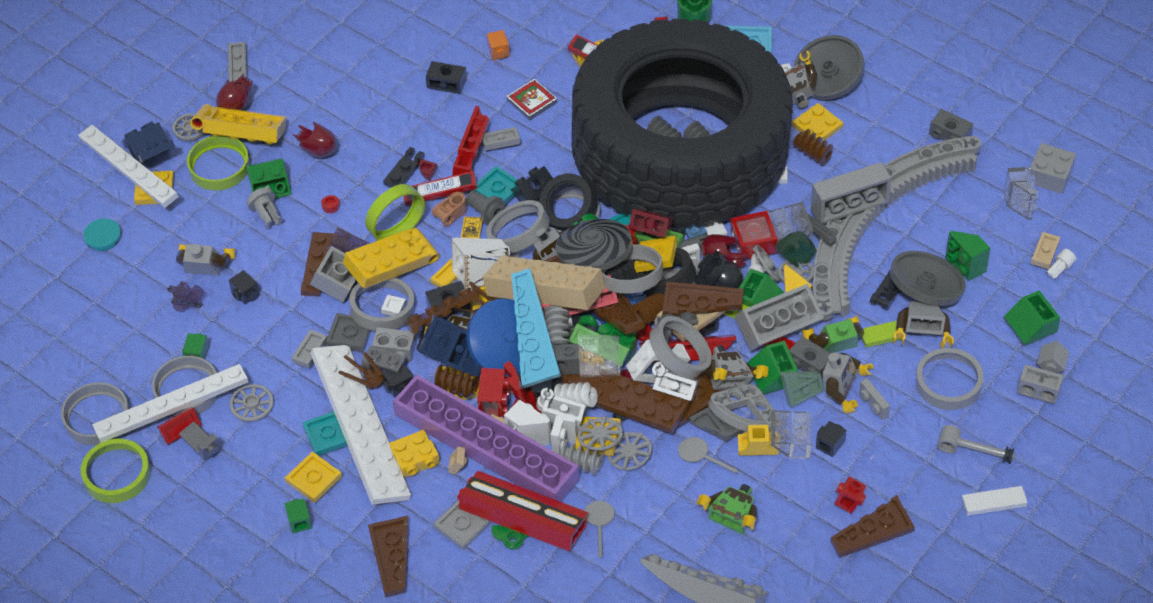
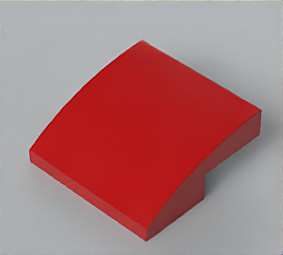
M510 361L506 362L503 365L509 377L506 381L517 402L521 400L525 404L528 403L532 406L529 395L522 386L521 379Z

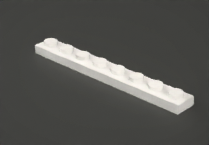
M93 125L78 135L83 143L162 207L166 208L179 197L176 191Z
M238 364L92 425L100 443L246 384L248 379L241 365Z

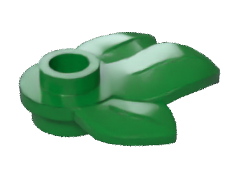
M493 525L491 527L494 538L502 541L508 549L520 548L523 544V539L528 537V535L502 525Z

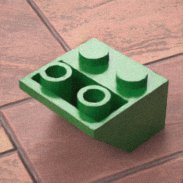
M282 157L246 165L252 192L265 188L268 185L274 192L275 198L291 195Z
M950 231L945 256L947 261L952 263L967 281H970L987 272L991 248L979 235Z
M751 268L739 289H744L742 304L749 307L784 293L769 275Z
M1040 290L1022 297L1004 315L1005 321L1024 346L1058 332L1061 318Z
M785 341L765 346L747 362L753 367L758 365L768 367L767 377L762 376L760 379L753 377L756 386L762 394L784 389L780 376L781 372H799Z

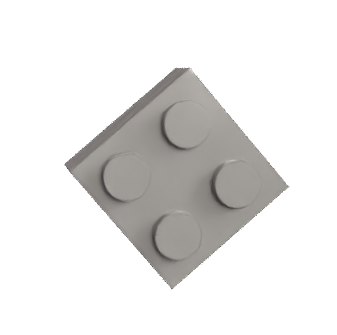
M1041 143L1029 169L1027 183L1063 194L1074 169L1077 154Z
M331 246L310 285L344 302L356 279L342 263L345 253Z

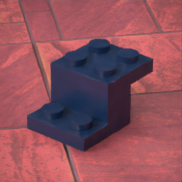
M153 121L143 125L140 128L141 131L134 129L124 135L125 139L121 141L124 148L128 147L132 157L139 163H143L175 147L172 140L168 141L160 123L154 124Z
M433 315L417 351L433 357L452 368L464 371L467 374L471 373L474 377L479 375L481 368L475 363L469 352L466 338L467 329Z

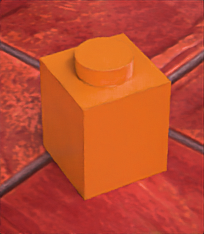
M504 30L487 33V46L492 60L510 57L509 43Z

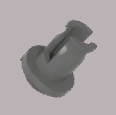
M473 190L466 198V204H470L471 207L481 213L482 222L487 225L500 211L505 209V201L498 196L487 198Z

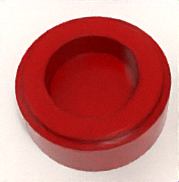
M334 195L325 196L321 200L322 210L326 213L337 212L340 208L339 198Z

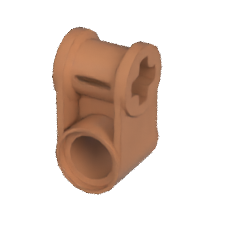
M461 192L452 193L433 208L432 216L439 218L445 227L450 226L467 212L465 195Z

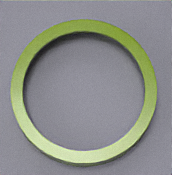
M224 135L211 136L199 141L191 148L187 156V166L192 181L207 190H225L234 187L247 176L246 165H250L245 145L238 139H232ZM212 149H232L238 152L244 159L241 169L224 179L210 180L194 173L197 159Z
M400 184L391 187L383 192L369 208L365 219L366 229L377 241L407 229L411 230L418 224L424 213L425 200L411 185ZM412 194L413 200L410 210L399 223L386 230H375L380 215L388 205L402 196Z
M111 439L94 446L85 455L80 469L87 492L93 498L105 503H120L134 498L146 487L151 473L150 464L143 448L137 443L126 439ZM126 449L141 456L142 470L134 482L124 488L117 490L100 489L93 485L87 477V470L91 463L108 451Z

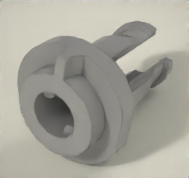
M268 185L265 188L252 192L248 197L246 205L249 210L257 211L261 220L265 222V227L270 229L271 226L269 224L272 220L278 226L282 222V217L278 215V211L272 202L275 194Z

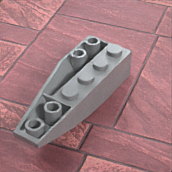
M649 554L640 560V563L674 590L697 603H765L769 592L763 590L762 586L745 584L744 580L740 578H727L685 566L675 561L661 559L656 554Z

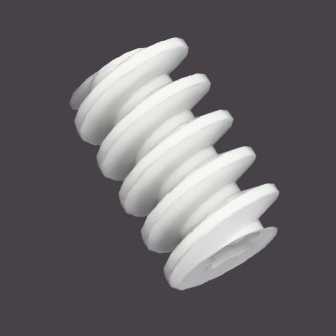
M581 382L577 384L571 383L570 385L568 383L563 385L556 384L553 398L557 396L586 405L585 407H594L598 398L596 389L591 387L588 382L584 384Z

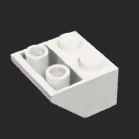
M519 400L504 415V421L507 426L543 446L551 444V421L549 417L536 411L530 404H525Z

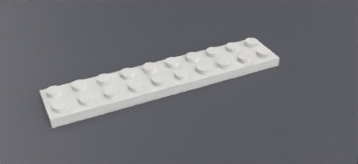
M346 345L312 348L311 356L371 504L409 500L411 497L410 491L388 444L389 441L366 386L338 373L341 370L362 379L359 370L344 358L347 355L354 360L350 348Z

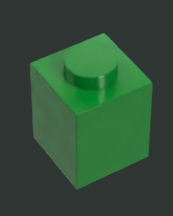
M188 333L182 351L183 356H197L206 360L209 350L207 335Z
M304 498L284 503L292 534L312 529Z

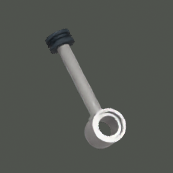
M952 425L942 427L937 443L938 449L945 453H954L957 451L958 446L1002 457L1003 462L1009 461V464H1011V460L1015 457V448L1011 450L1007 446L1006 450L962 439L960 438L961 430Z

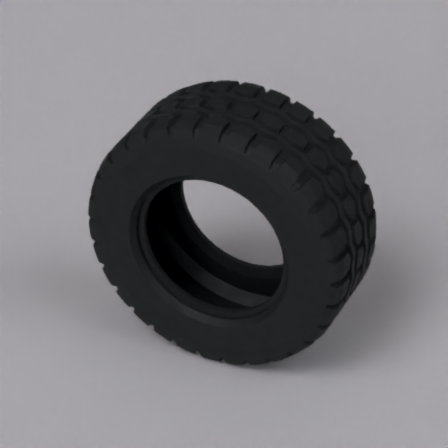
M664 19L650 21V24H637L631 26L629 30H621L613 34L611 38L602 41L596 49L589 53L575 78L572 90L571 147L576 167L581 177L594 188L600 200L607 205L611 204L613 209L625 215L632 214L633 209L639 208L673 217L672 224L674 227L678 225L691 227L692 224L696 226L711 225L713 221L719 223L734 218V215L739 216L766 198L779 181L786 166L793 112V95L786 73L782 66L778 64V60L769 51H765V47L754 39L749 40V36L737 30L730 31V28L716 23L710 25L709 22L702 20L690 22L688 19H671V21ZM683 105L710 111L721 117L729 126L705 137L674 138L653 133L637 124L633 119L652 108Z

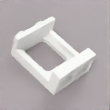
M647 339L626 365L634 381L655 383L656 377H658L653 374L643 373L653 361H660L653 351L650 340ZM676 344L672 351L680 359L688 363L690 357L683 344Z

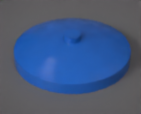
M496 299L479 307L472 315L467 327V345L473 360L480 368L504 369L503 365L510 361L517 374L521 373L514 300Z

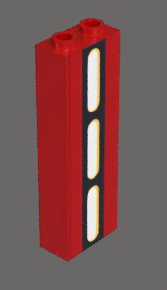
M477 471L473 477L469 478L467 485L464 489H460L457 497L459 500L458 509L567 551L571 550L587 526V511L481 471Z

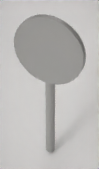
M690 437L679 444L678 454L686 462H699L705 458L734 473H738L737 469L708 456V446L700 438Z
M594 501L588 504L584 511L588 512L587 522L598 526V557L602 558V526L609 524L613 520L615 513L609 503Z

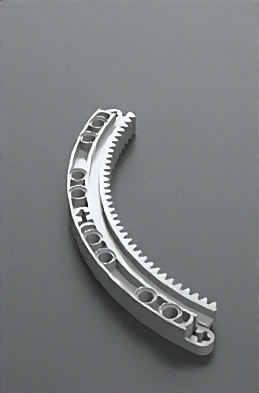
M978 137L954 138L923 146L884 164L891 177L889 202L827 223L826 227L836 233L837 240L829 243L821 237L814 262L812 294L824 317L823 321L831 319L833 314L840 313L841 318L849 315L850 301L847 280L850 262L856 246H858V241L861 240V236H864V231L868 230V226H871V222L875 221V217H879L880 212H884V208L888 209L889 204L893 205L894 200L899 201V196L903 198L904 193L910 194V190L915 191L916 187L921 188L922 184L927 186L928 181L934 183V178L940 181L941 176L944 179H947V175L953 177L954 173L960 176L961 171L964 174H967L968 170L974 173L977 164V155L975 154L981 149V140Z

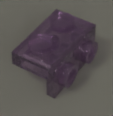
M336 228L327 249L333 246L346 253L370 243L342 229Z

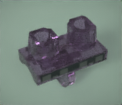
M181 281L177 287L170 285L167 289L173 295L171 303L176 311L181 312L188 306L200 309L203 305L200 299L204 295V291L198 285L191 289L189 284Z

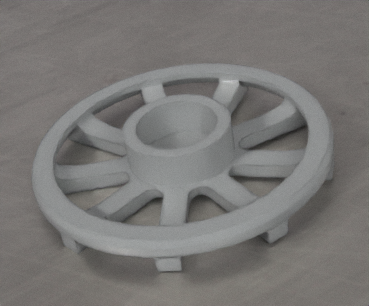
M756 244L752 248L757 255L756 259L763 264V270L768 272L772 280L778 282L780 276L774 262L765 250Z
M250 384L235 391L229 405L231 413L240 421L258 422V420L270 414L274 399L272 393L264 386ZM252 387V394L247 395L243 391L246 388ZM256 388L264 390L259 396L255 395ZM240 392L244 399H235V396ZM266 394L269 395V400L260 401ZM233 403L243 404V406L234 409ZM269 404L267 409L261 407L260 405ZM246 409L242 416L237 413ZM256 409L262 411L263 413L257 416ZM252 411L254 417H247V415Z
M606 416L596 419L590 418L578 428L580 444L587 449L596 451L614 447L623 435L622 427L618 421L606 418ZM601 422L599 427L595 423ZM605 422L611 423V424L607 425L606 427H604ZM589 425H591L594 429L586 428V427L589 426ZM614 426H616L617 429H618V430H609V429H611V428L614 427ZM582 432H589V434L581 436ZM609 434H619V437L615 439ZM592 437L587 445L583 442V440ZM607 440L613 442L608 446H604V442ZM594 442L600 443L601 447H592Z
M627 431L621 438V440L626 438V444L619 441L617 445L621 449L615 450V453L621 454L615 459H612V456H608L610 463L620 470H634L641 467L648 461L652 452L650 440L641 432L629 433ZM629 437H636L634 441L630 443ZM640 439H643L645 441L644 443L636 445ZM648 446V452L638 450L642 447ZM638 454L646 456L641 463L637 460ZM624 457L623 467L617 465L616 463ZM634 460L636 466L627 467L628 461Z

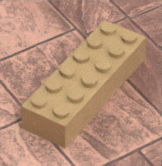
M506 255L500 256L482 277L487 296L514 300L511 274L530 268L541 304L588 310L605 289L600 268L516 258Z

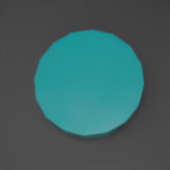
M107 218L97 219L86 226L83 237L89 248L91 247L96 251H106L116 246L115 243L120 241L121 230L118 223L114 220Z

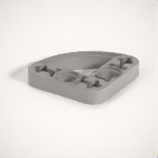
M752 384L716 392L711 395L708 402L709 408L717 417L732 427L743 431L748 430V425H768L769 431L775 432L781 423L780 416L759 388ZM730 396H735L739 400H733L730 398ZM747 406L757 420L741 417L730 410ZM756 406H762L765 410H760Z

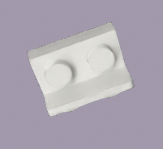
M556 415L550 435L552 451L560 455L565 441L570 443L576 442L577 428L575 418Z

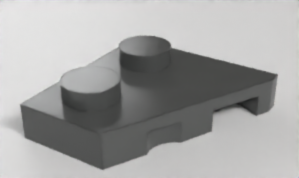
M709 407L689 417L690 424L724 441H728L743 433V430L732 427L722 421Z

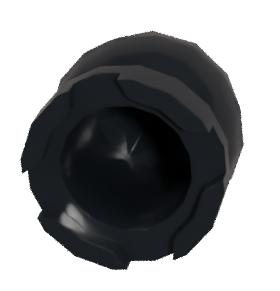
M715 250L714 254H706L697 266L700 270L698 275L695 276V282L700 285L739 289L743 282L742 269L735 262L726 260L725 256Z

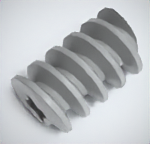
M559 306L545 307L544 311L546 313L544 317L552 345L569 344V340L566 339L569 336V332L564 331L569 329V325L564 324L569 322V318L565 317L569 314V311Z
M565 441L560 455L577 464L579 471L583 469L584 473L591 471V475H596L602 467L605 453L602 452L599 457L596 450L592 454H590V449H586L583 452L582 445L575 450V443H572L568 448L567 441Z

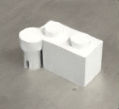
M661 361L654 364L652 371L658 377H656L653 389L689 401L694 399L699 380L681 377L669 371Z
M544 388L541 391V396L537 399V409L549 417L552 426L554 425L556 415L575 418L578 433L586 405L557 396L553 398V391L550 389L547 392L548 388Z

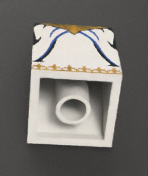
M452 238L453 274L455 273L459 281H462L464 288H473L469 285L470 281L477 286H484L482 277L497 259L505 255L510 257V249L501 239Z

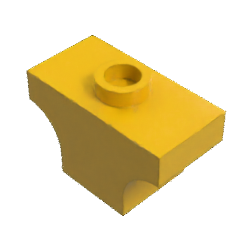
M748 425V430L745 433L738 434V456L779 455L778 434L770 432L768 425Z

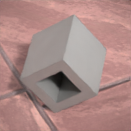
M1059 341L1042 345L1037 364L1043 370L1058 373L1064 371L1069 351Z

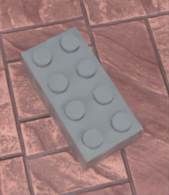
M882 162L819 181L812 184L811 210L816 219L824 224L888 203L891 177Z
M808 284L746 308L735 315V319L750 351L811 327L824 319Z

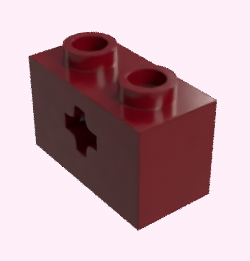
M636 208L632 210L628 228L665 238L670 234L673 217Z

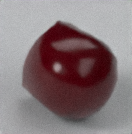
M244 73L236 81L230 82L227 79L216 96V106L225 109L243 110L250 99L249 91L253 80L250 81V78L248 80L247 77L244 78Z
M314 121L313 131L298 125L302 130L299 131L301 134L298 133V136L293 134V136L300 141L299 146L313 157L324 158L335 151L337 142L332 131Z
M710 234L701 244L703 258L706 254H714L715 250L725 256L726 260L735 262L739 267L746 265V263H743V258L747 254L732 253L730 251V244H734L736 238L726 235Z

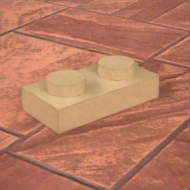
M1042 232L1031 259V264L1049 269L1061 237Z

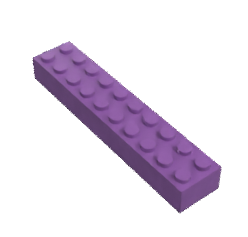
M417 374L393 400L396 416L420 430L424 429L427 434L453 449H456L458 446L465 448V455L520 487L561 502L579 480V466Z

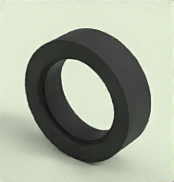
M566 173L554 177L545 185L541 192L539 203L542 204L549 216V224L560 231H565L576 221L578 223L583 220L582 216L595 214L597 195L594 188L582 177ZM567 187L580 188L584 197L580 211L571 218L561 219L556 217L553 203L557 194Z
M676 247L673 265H681V269L672 277L659 281L655 286L643 291L648 297L655 293L665 295L666 282L692 284L696 276V268L686 250ZM654 270L636 272L637 279L649 275Z

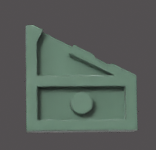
M817 371L780 373L787 404L790 407H794L824 391L821 374Z

